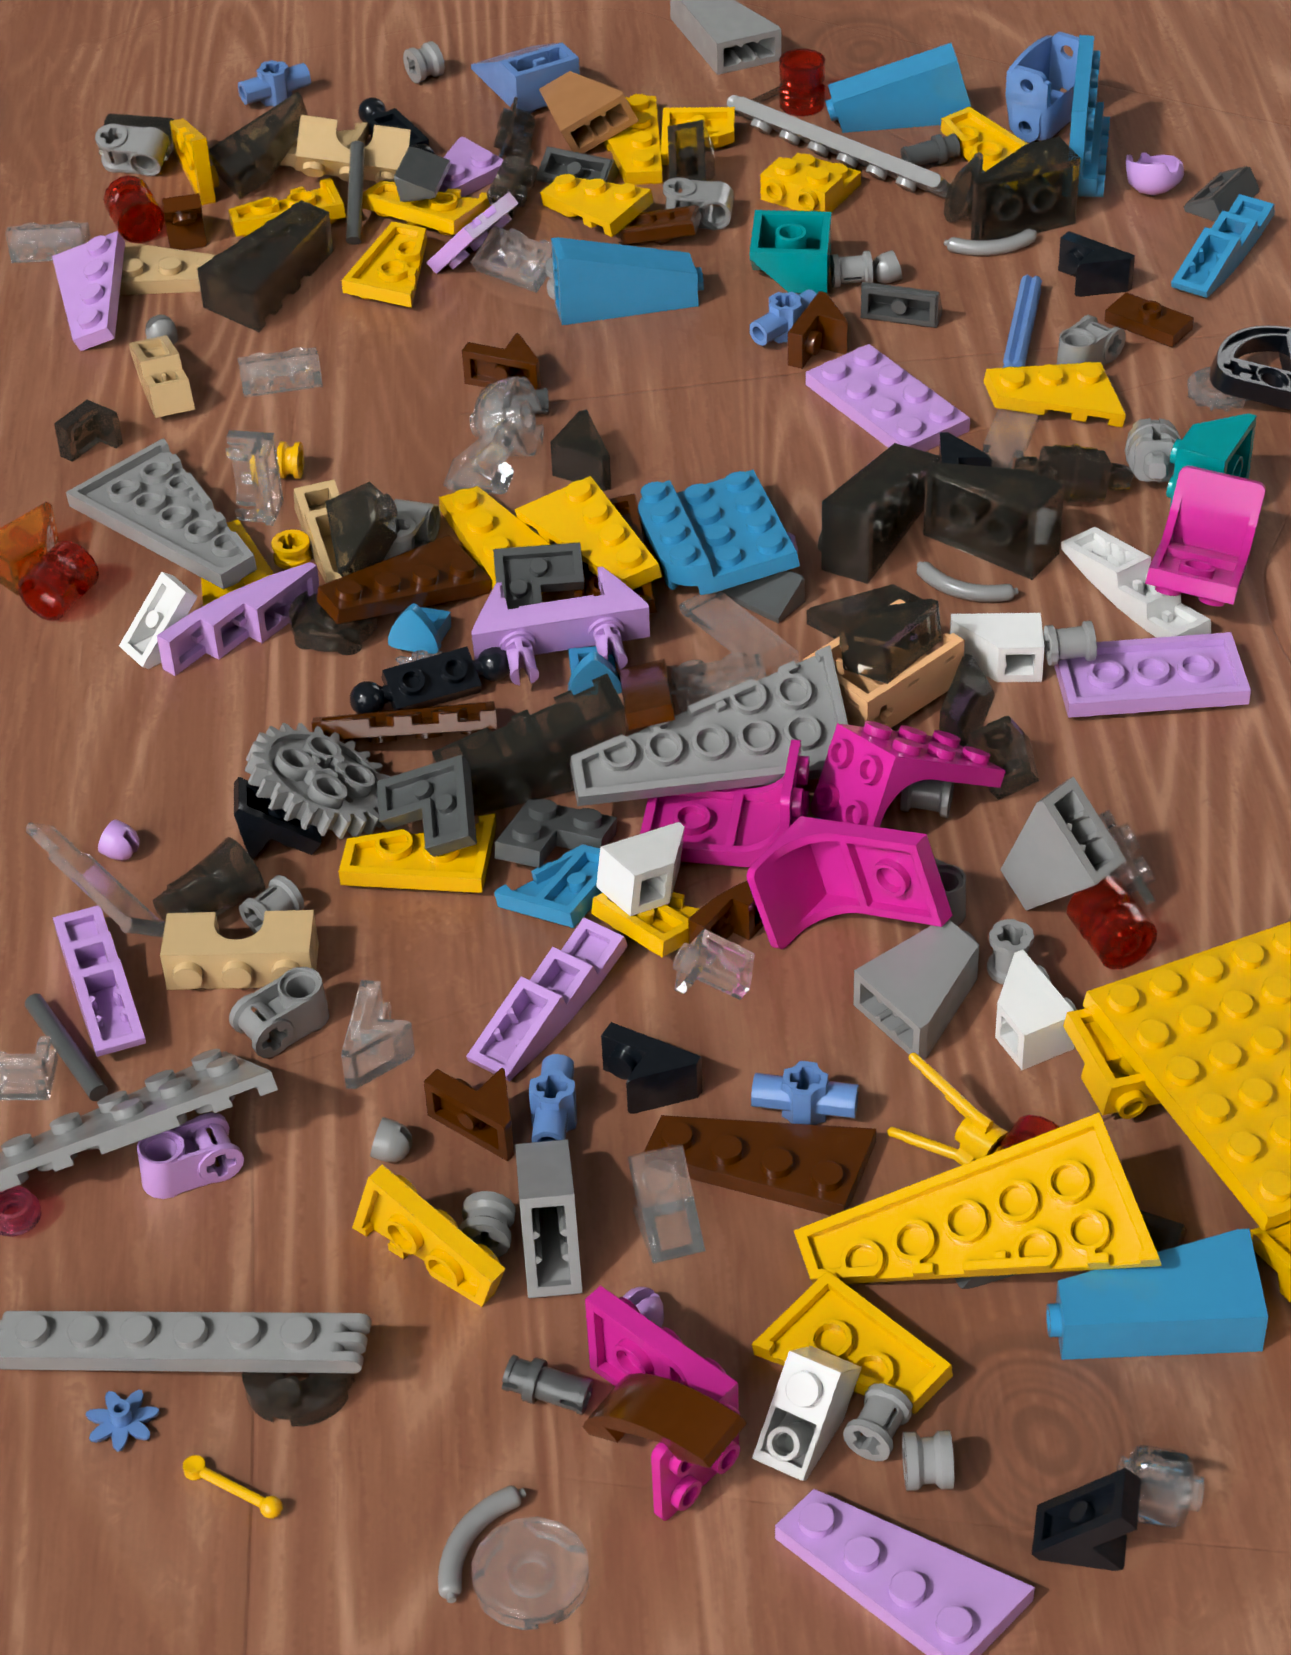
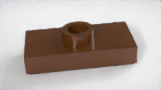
M693 205L641 213L621 230L620 234L623 245L647 241L665 243L675 237L696 235L702 218L700 208Z
M1125 292L1105 310L1104 322L1173 347L1193 329L1194 317L1162 306L1156 301L1146 300Z

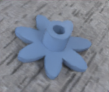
M142 1390L134 1391L126 1400L121 1399L115 1392L108 1391L105 1395L107 1409H91L86 1412V1417L89 1421L100 1424L90 1433L89 1440L98 1443L112 1436L113 1448L117 1452L124 1449L128 1433L138 1440L150 1439V1431L143 1423L155 1419L159 1415V1409L150 1406L140 1407L144 1397Z

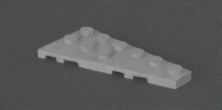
M164 438L66 492L71 508L222 589L237 584L242 578L257 570L253 553L236 531L232 532L229 529L226 518L221 512H216L212 500L192 474L186 473L182 467L181 460L176 454L170 452L169 445Z

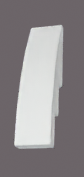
M1092 527L1061 542L1062 551L1084 576L1119 610L1156 638L1211 634V619L1182 604L1181 595H1165L1157 592L1155 586L1145 584L1151 564V557L1097 527Z

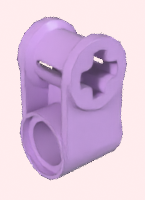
M205 1113L186 1121L179 1127L138 1141L137 1153L144 1191L154 1198H172L182 1192L210 1183L223 1182L236 1175L243 1166L244 1157L240 1148L232 1144L228 1137L230 1128L225 1117L219 1113ZM207 1128H210L212 1130L211 1138L207 1133ZM216 1157H217L218 1162H219V1164H220L219 1167H216L215 1164H214L215 1161H216Z

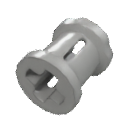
M868 250L863 251L862 255L839 257L838 254L830 255V273L833 288H838L841 284L873 283L871 252Z
M1083 621L1082 625L1078 627L1055 629L1053 625H1045L1043 636L1044 650L1049 666L1057 665L1058 661L1063 659L1085 657L1086 661L1096 660L1097 642L1092 621Z
M927 779L907 786L902 790L900 810L908 812L910 808L939 812L942 818H948L952 804L954 782Z
M275 876L269 881V888L254 899H246L239 906L243 921L253 933H257L262 927L265 911L303 910L305 905L301 892L285 876Z
M1005 919L995 923L993 929L989 932V942L993 948V954L988 959L987 971L994 981L1004 985L1015 952L1024 950L1028 954L1030 947L1034 943V932L1027 923L1019 922L1015 919Z
M876 1383L868 1387L865 1392V1406L857 1419L848 1422L844 1429L843 1437L849 1448L861 1457L872 1461H884L892 1452L894 1447L892 1438L900 1425H904L910 1420L913 1405L909 1398L900 1390L883 1383Z

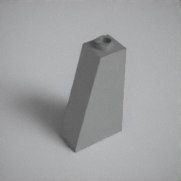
M670 0L671 20L717 75L781 61V28L735 0Z

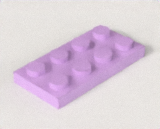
M870 344L859 347L854 351L806 371V386L905 461L939 446L940 432H949L958 437L970 430V417Z
M1231 632L1097 642L1095 661H1086L1085 657L1059 660L1058 664L1054 665L1068 718L1246 705L1250 701L1251 689Z

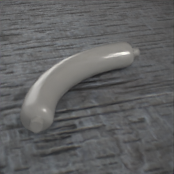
M1026 229L1016 235L996 240H967L951 237L949 240L945 239L944 245L947 246L948 251L958 254L975 256L998 255L1013 252L1032 244L1036 240L1037 232L1032 229Z
M920 561L917 563L916 572L920 578L938 591L956 598L976 602L1011 601L1014 595L1019 593L1018 588H1013L1011 584L980 585L963 582L940 572L929 562Z
M508 1486L491 1494L475 1505L455 1526L443 1549L438 1572V1591L441 1597L447 1599L448 1603L456 1602V1597L461 1594L462 1568L472 1543L491 1522L520 1506L521 1499L526 1497L524 1488L518 1490L515 1486Z

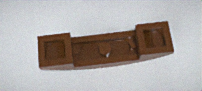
M635 1373L624 1376L584 1422L583 1428L589 1435L617 1443L626 1433L661 1442L668 1447L678 1460L710 1469L747 1423L733 1410L695 1389L664 1377Z

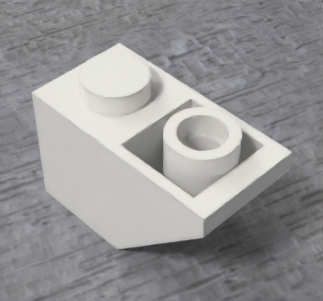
M1041 613L951 614L950 634L955 633L965 640L964 663L996 682H1042L1045 647Z
M677 822L601 846L596 887L629 916L669 904L680 868L685 826Z
M1024 950L1014 953L997 1002L995 1038L1021 1070L1074 1049V1044L1063 1024L1067 1012L1077 1010L1073 1002L1067 997L1063 998L1053 986L1047 971L1041 965L1037 966Z
M813 1346L790 1350L752 1459L801 1481L807 1480L844 1420L862 1367Z

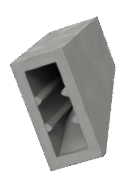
M1071 777L1036 803L1000 870L1027 911L1096 885L1123 864L1126 859L1075 777Z
M950 919L943 927L931 925L854 970L853 1005L909 1055L913 1052L917 1053L925 1060L977 980L979 944L968 931L960 929Z
M568 1139L515 1144L528 1298L583 1293Z

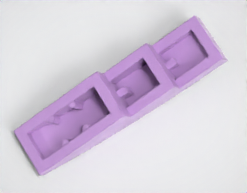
M309 562L269 575L231 591L191 612L159 633L157 641L163 670L176 676L206 653L219 660L249 637L260 643L265 642L317 603L319 586L317 565Z
M101 905L53 917L57 937L96 1057L146 1044L121 960L118 958L111 933L108 931Z
M583 917L561 950L552 946L530 980L522 976L519 978L467 1054V1060L493 1074L499 1069L504 1068L506 1080L510 1082L565 1028L599 987L627 948L628 944L625 937Z

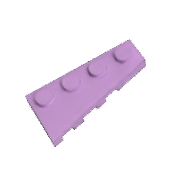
M118 231L105 236H96L87 243L52 256L72 339L80 351L115 339L125 241Z
M813 1489L775 1525V1539L926 1655H981L1034 1600L1035 1587L816 1489Z

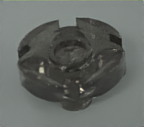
M308 591L296 597L289 609L290 626L295 644L304 650L337 651L342 655L356 654L362 649V642L368 640L373 635L378 625V616L336 624L317 602V593L308 597Z
M242 1372L247 1401L261 1418L273 1423V1417L290 1420L291 1426L298 1427L320 1423L342 1409L348 1400V1390L352 1386V1382H355L356 1373H308V1378L299 1381L295 1375L285 1378L289 1373Z

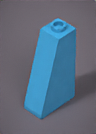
M952 43L829 84L831 99L825 100L831 122L838 120L842 133L941 125V118L971 107Z
M560 237L551 238L555 306L562 325L698 306V291L704 289L703 273L701 267L694 266L691 255L688 252Z
M1236 1229L1159 1251L1157 1253L1162 1266L1093 1270L1058 1280L1056 1303H1049L1046 1306L1048 1336L1058 1337L1061 1360L1263 1351L1268 1323V1312L1250 1229Z

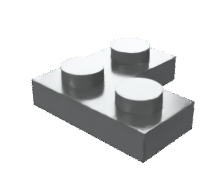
M580 543L493 549L496 583L502 582L508 610L519 608V606L542 603L541 592L584 589Z
M463 755L376 781L379 822L387 830L423 819L425 849L433 857L477 844L470 763Z
M528 799L495 841V858L540 868L556 846L574 849L585 844L600 848L609 844L616 835L617 817L601 814L599 811L591 808L575 809L560 806L548 799Z

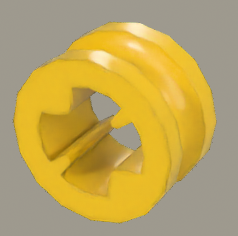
M280 441L277 448V473L279 478L286 479L287 475L292 474L295 479H301L304 471L303 444L295 442L293 446H288L287 442Z
M293 529L284 530L272 538L273 559L278 567L290 569L310 562L312 557L309 548L310 540L305 532Z

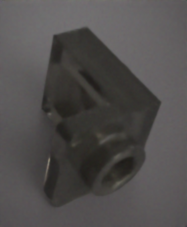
M90 400L84 401L54 423L60 457L71 462L75 461L99 442L114 448H118L123 444L118 414L114 410Z
M1004 716L969 734L970 743L975 748L991 755L989 761L1006 770L1001 787H989V791L998 800L1039 781L1030 738L1010 716Z

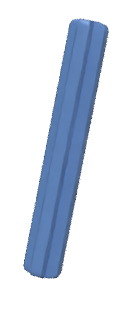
M1025 275L1021 279L1003 358V368L1025 367L1041 294L1042 280L1037 275L1034 277Z

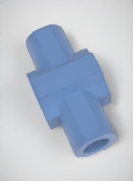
M270 60L261 63L260 68L256 70L257 77L238 82V92L245 105L261 101L265 106L281 107L287 105L288 101L292 99L293 90L311 85V76L305 63L289 67L284 61L276 62Z
M805 290L799 295L794 292H777L769 297V312L750 324L751 338L761 346L771 341L777 343L788 342V331L817 294L813 290Z
M551 1054L545 1057L542 1061L541 1075L530 1080L529 1100L533 1127L532 1143L565 1140L566 1132L576 1129L577 1104L575 1081L573 1080L574 1061L565 1055Z
M799 1061L795 1066L784 1069L783 1076L755 1073L751 1092V1106L782 1110V1117L794 1124L817 1125L826 1122V1116L855 1119L859 1085L828 1081V1074L823 1072L817 1063Z

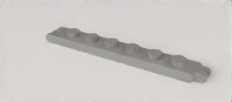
M731 95L727 100L728 107H735V113L752 121L750 126L765 134H770L771 130L780 132L778 137L796 146H798L800 141L808 144L807 148L820 156L827 157L829 152L838 155L836 158L838 162L853 169H856L858 164L867 167L865 172L880 180L885 181L887 175L896 179V185L910 192H915L918 187L945 199H950L955 194V187L938 173L748 98Z
M6 1311L0 1320V1369L358 1373L362 1370L364 1358L361 1354L366 1351L368 1338L365 1335L370 1332L372 1319L363 1313Z

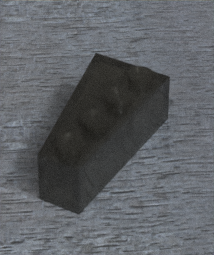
M301 200L197 268L203 308L260 332L266 326L265 318L269 314L276 315L283 307L282 299L288 293L295 294L301 287L300 280L304 276H311L334 251L329 212Z
M894 443L822 501V531L817 544L818 551H821V570L868 584L939 491L941 456Z
M608 674L593 679V687L576 695H573L572 691L569 690L553 697L555 704L530 715L528 710H524L511 716L512 720L498 730L492 732L486 727L433 751V763L458 755H463L470 763L474 816L524 804L528 799H544L575 791L570 767L571 756L621 734L626 736L625 707Z

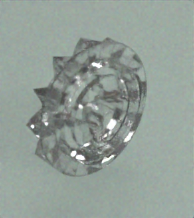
M1211 367L1200 369L1189 377L1187 383L1188 397L1195 400L1196 406H1209L1211 411L1217 408L1229 412L1231 407L1243 408L1245 402L1249 401L1224 394L1215 389L1210 381Z

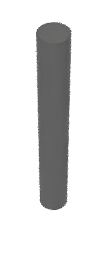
M353 141L350 144L346 242L352 245H357L361 242L365 144L361 141Z
M38 993L30 995L24 1003L26 1009L87 1096L92 1101H99L108 1093L107 1086L43 996Z

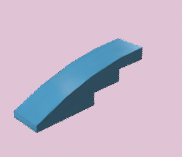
M1239 194L1229 212L1222 210L1212 228L1205 227L1172 279L1171 287L1205 298L1210 296L1241 264L1275 215L1274 204Z

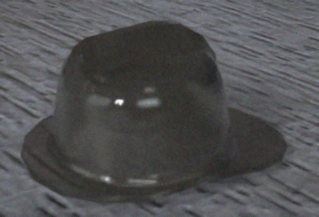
M981 152L976 153L970 162L957 173L950 185L944 203L945 220L949 223H954L958 220L982 221L989 214L992 207L1001 200V192L998 189L996 179L982 170L983 154Z

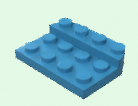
M1090 35L1079 36L1071 115L1066 195L1104 197L1110 117L1103 116L1104 102H1097L1101 51L1093 50L1094 36Z
M754 470L733 472L726 476V478L707 484H694L676 493L670 480L651 482L641 488L642 498L638 504V511L644 535L654 550L662 568L665 583L671 590L675 589L678 585L698 586L700 595L711 594L800 566L797 551Z

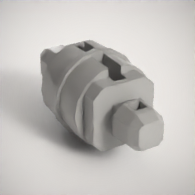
M1151 418L1139 419L1133 424L1132 429L1128 433L1125 446L1126 461L1139 481L1169 482L1174 473L1175 464L1170 463V455L1175 441L1178 438H1182L1169 420L1161 418L1159 420H1151Z

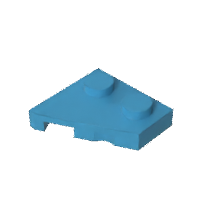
M582 844L563 854L560 859L541 865L540 868L532 870L533 881L515 890H511L506 884L499 887L494 892L498 907L575 928L592 908L593 897L602 893L596 887L600 848Z

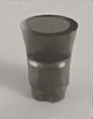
M227 837L198 864L169 883L167 889L153 899V904L157 914L164 923L167 913L216 912V916L243 903L248 898L257 897L266 889L262 875L253 859L236 840Z

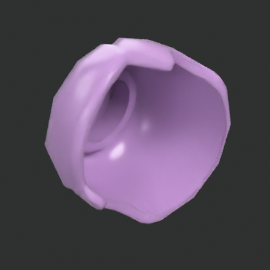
M1143 152L1137 162L1133 161L1132 155L1128 154L1126 156L1128 182L1139 193L1154 196L1166 193L1177 186L1184 176L1183 163L1175 156L1163 154L1150 156L1148 153Z

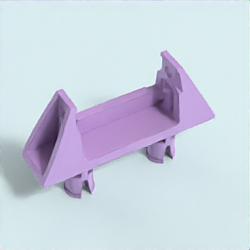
M597 567L598 586L601 593L599 596L589 595L519 606V608L509 610L504 598L502 582L496 583L471 631L474 660L478 659L480 653L485 649L501 647L507 654L510 679L515 685L520 686L521 668L525 669L531 684L539 678V670L536 666L534 655L596 645L598 654L608 660V655L612 654L619 670H621L628 662L622 641L650 637L649 605L604 567Z

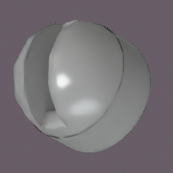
M893 250L875 257L872 262L873 276L878 282L887 284L902 279L901 267Z
M164 314L155 315L146 323V339L167 335L173 345L177 342L178 335L175 323Z
M383 1117L373 1141L370 1157L394 1163L404 1159L412 1146V1134L406 1126L398 1121Z

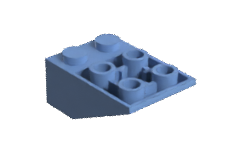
M564 43L530 46L471 64V70L518 115L530 114L535 112L536 109L547 106L539 90L541 87L568 71L580 75L579 57Z

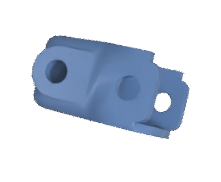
M1057 32L1053 36H1045L1021 53L1007 70L1005 97L1009 127L1014 135L1027 143L1035 140L1047 142L1071 121L1079 37L1063 32ZM1064 45L1072 49L1073 56L1065 53ZM1064 88L1067 90V92H1061L1060 89Z

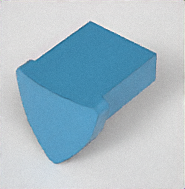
M415 603L411 604L398 616L391 627L388 636L389 646L412 652L437 653L441 648L443 638L451 628V612L419 607Z
M596 646L568 649L571 673L568 683V695L570 697L595 698L616 695L622 692L621 679L616 670L615 659L612 654H609L608 660L598 654Z

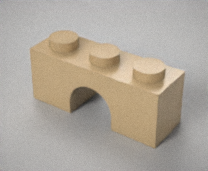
M307 115L300 116L295 163L296 171H302L303 174L311 177H321L324 174L339 176L340 179L349 182L350 149L344 147L337 138L336 119ZM374 125L372 140L365 147L364 180L375 181L376 183L379 181L395 182L394 175L409 147L411 130Z
M314 910L265 911L263 925L260 930L250 937L237 940L228 939L220 935L216 912L167 913L160 953L167 990L262 988L293 968L308 967L316 970L319 941Z

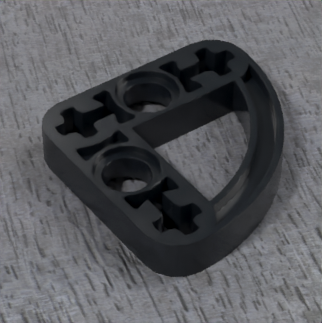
M1268 325L1253 326L1238 330L1229 335L1220 345L1210 368L1211 384L1217 390L1227 395L1291 410V328ZM1254 352H1279L1282 369L1237 358Z

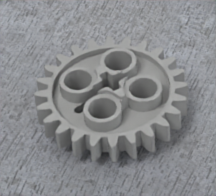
M282 723L280 730L270 726L266 734L260 732L246 757L248 763L245 767V772L251 774L248 783L259 787L256 796L271 799L268 807L270 810L283 809L286 812L284 820L289 821L297 818L301 820V828L304 830L308 829L310 825L317 826L318 832L322 836H325L328 829L333 830L339 839H343L346 831L354 837H359L362 831L370 835L373 834L376 827H382V824L379 822L376 781L390 776L380 774L383 767L381 763L368 761L371 754L369 751L357 752L354 750L356 742L349 741L344 744L339 741V734L336 732L330 737L325 736L319 726H316L314 732H309L302 723H298L296 730H293L288 724Z

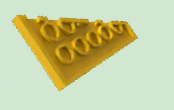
M1100 1112L793 1230L809 1277L813 1283L827 1270L845 1284L1162 1266Z

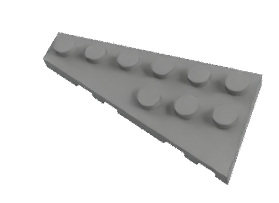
M829 645L817 650L815 656L797 664L795 661L784 664L778 668V672L757 681L749 679L693 703L687 707V711L675 715V720L651 725L629 736L621 734L572 755L570 767L577 806L772 784L785 775L791 739L801 740V756L810 757L808 780L819 779L837 723L848 725L831 646Z
M220 1049L203 1052L192 1058V1066L177 1073H174V1070L156 1073L144 1081L146 1087L130 1094H127V1091L112 1093L97 1102L99 1108L82 1116H80L79 1112L63 1115L49 1124L51 1130L33 1138L31 1134H23L1 1145L2 1152H0V1192L24 1183L29 1178L27 1171L34 1168L41 1172L52 1169L56 1172L74 1165L73 1159L77 1157L78 1152L99 1148L102 1155L179 1127L187 1121L185 1113L195 1110L196 1113H207L210 1111L217 1113L233 1107L234 1095L256 1088L260 1096L277 1091L278 1088L272 1072L229 1052H221Z

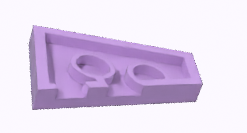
M510 192L505 194L485 212L477 216L470 224L468 223L426 263L436 274L447 265L452 270L455 269L470 255L466 251L469 246L475 252L491 238L487 232L488 230L492 229L496 234L512 220L508 213L519 204Z

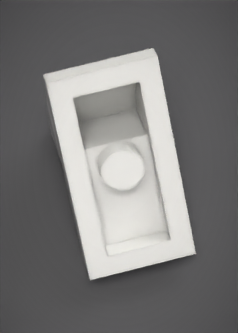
M161 572L119 647L143 668L150 669L162 663L157 635L187 616L198 596L175 576Z

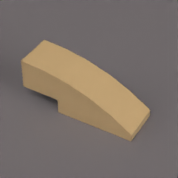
M164 335L129 343L130 352L142 388L155 418L195 410L189 378L182 369L180 355L169 337Z
M335 480L294 488V508L302 531L309 537L311 554L324 581L328 583L366 568L367 564L347 505L342 503Z

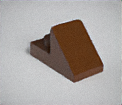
M200 194L162 198L169 247L172 249L189 250L207 246Z
M819 291L788 331V366L803 369L812 355H817L820 349L841 354L847 353V320L826 292Z
M515 333L505 349L468 342L463 348L462 359L465 384L502 391L503 386H511L512 390L541 389L539 359L520 334Z
M504 1068L499 1069L478 1091L474 1090L466 1081L459 1078L455 1079L439 1069H436L424 1080L427 1114L429 1117L506 1161H509L514 1156Z

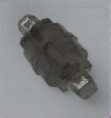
M1079 444L1071 446H1043L1040 451L1039 460L1037 456L1018 458L1015 460L1013 469L1015 479L1021 483L1036 484L1041 497H1048L1050 500H1062L1067 503L1103 502L1106 498L1107 489L1109 491L1126 490L1131 487L1133 479L1131 468L1123 464L1111 463L1105 451L1093 447H1081Z

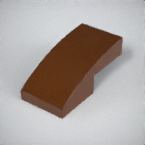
M748 881L742 882L716 896L688 919L690 955L706 962L733 933L750 940L763 927Z

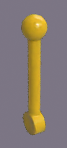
M192 1455L184 1460L182 1468L187 1479L193 1481L203 1478L259 1507L261 1514L265 1518L273 1519L281 1514L283 1504L278 1497H263L207 1468L204 1458L199 1455Z

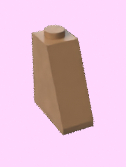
M568 71L539 89L562 135L573 152L584 154L638 122L635 113L621 90L577 73Z

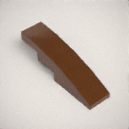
M665 659L634 665L620 670L624 709L629 730L675 720L674 702Z

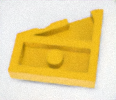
M735 107L663 108L662 165H669L734 143Z
M673 892L669 904L629 916L604 893L593 897L591 914L646 947L649 951L664 957L689 943L688 919L699 908L684 905L685 895Z

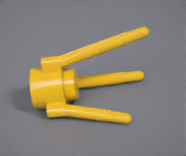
M910 1053L909 1061L965 1117L954 1137L960 1143V1148L956 1149L895 1127H890L887 1130L890 1137L950 1158L960 1165L967 1164L1008 1147L1011 1134L979 1112L917 1053Z

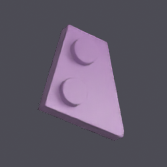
M462 136L443 157L450 160L451 166L438 192H446L448 188L461 190V197H465L509 175L508 162Z

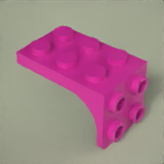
M1189 465L1184 466L1178 475L1165 530L1149 566L1145 584L1155 586L1157 592L1169 596H1179L1182 592L1198 596V600L1207 605L1224 606L1225 603L1233 605L1248 564L1266 491L1265 485L1262 482Z
M865 721L864 727L837 723L818 785L814 792L811 810L820 819L880 827L884 814L893 799L903 789L917 781L928 779L1000 788L1006 770L989 761L991 756L989 753L974 747H962L959 745L961 739L958 736L945 731L934 730L933 736H929L919 729L904 725L900 726L899 731H893L892 728L874 721Z
M791 739L785 775L770 785L757 788L741 787L648 798L640 834L680 822L685 826L680 862L749 868L800 816L808 817L809 791H804V788H801V784L807 785L810 757L801 756V740Z
M800 816L747 871L749 887L770 945L773 948L785 949L797 935L810 925L839 914L861 913L943 927L953 916L927 834Z
M601 1285L585 1298L590 1369L614 1386L624 1376L629 1374L643 1373L664 1377L695 1389L739 1414L738 1382L729 1377L715 1360L708 1357L702 1358L684 1345L674 1331L667 1327L660 1328L643 1316L630 1300L624 1297H616ZM739 1434L710 1469L678 1460L664 1443L659 1442L651 1454L654 1514L663 1521H667L678 1510H687L698 1498L701 1488L715 1474L725 1473L735 1463L740 1452Z

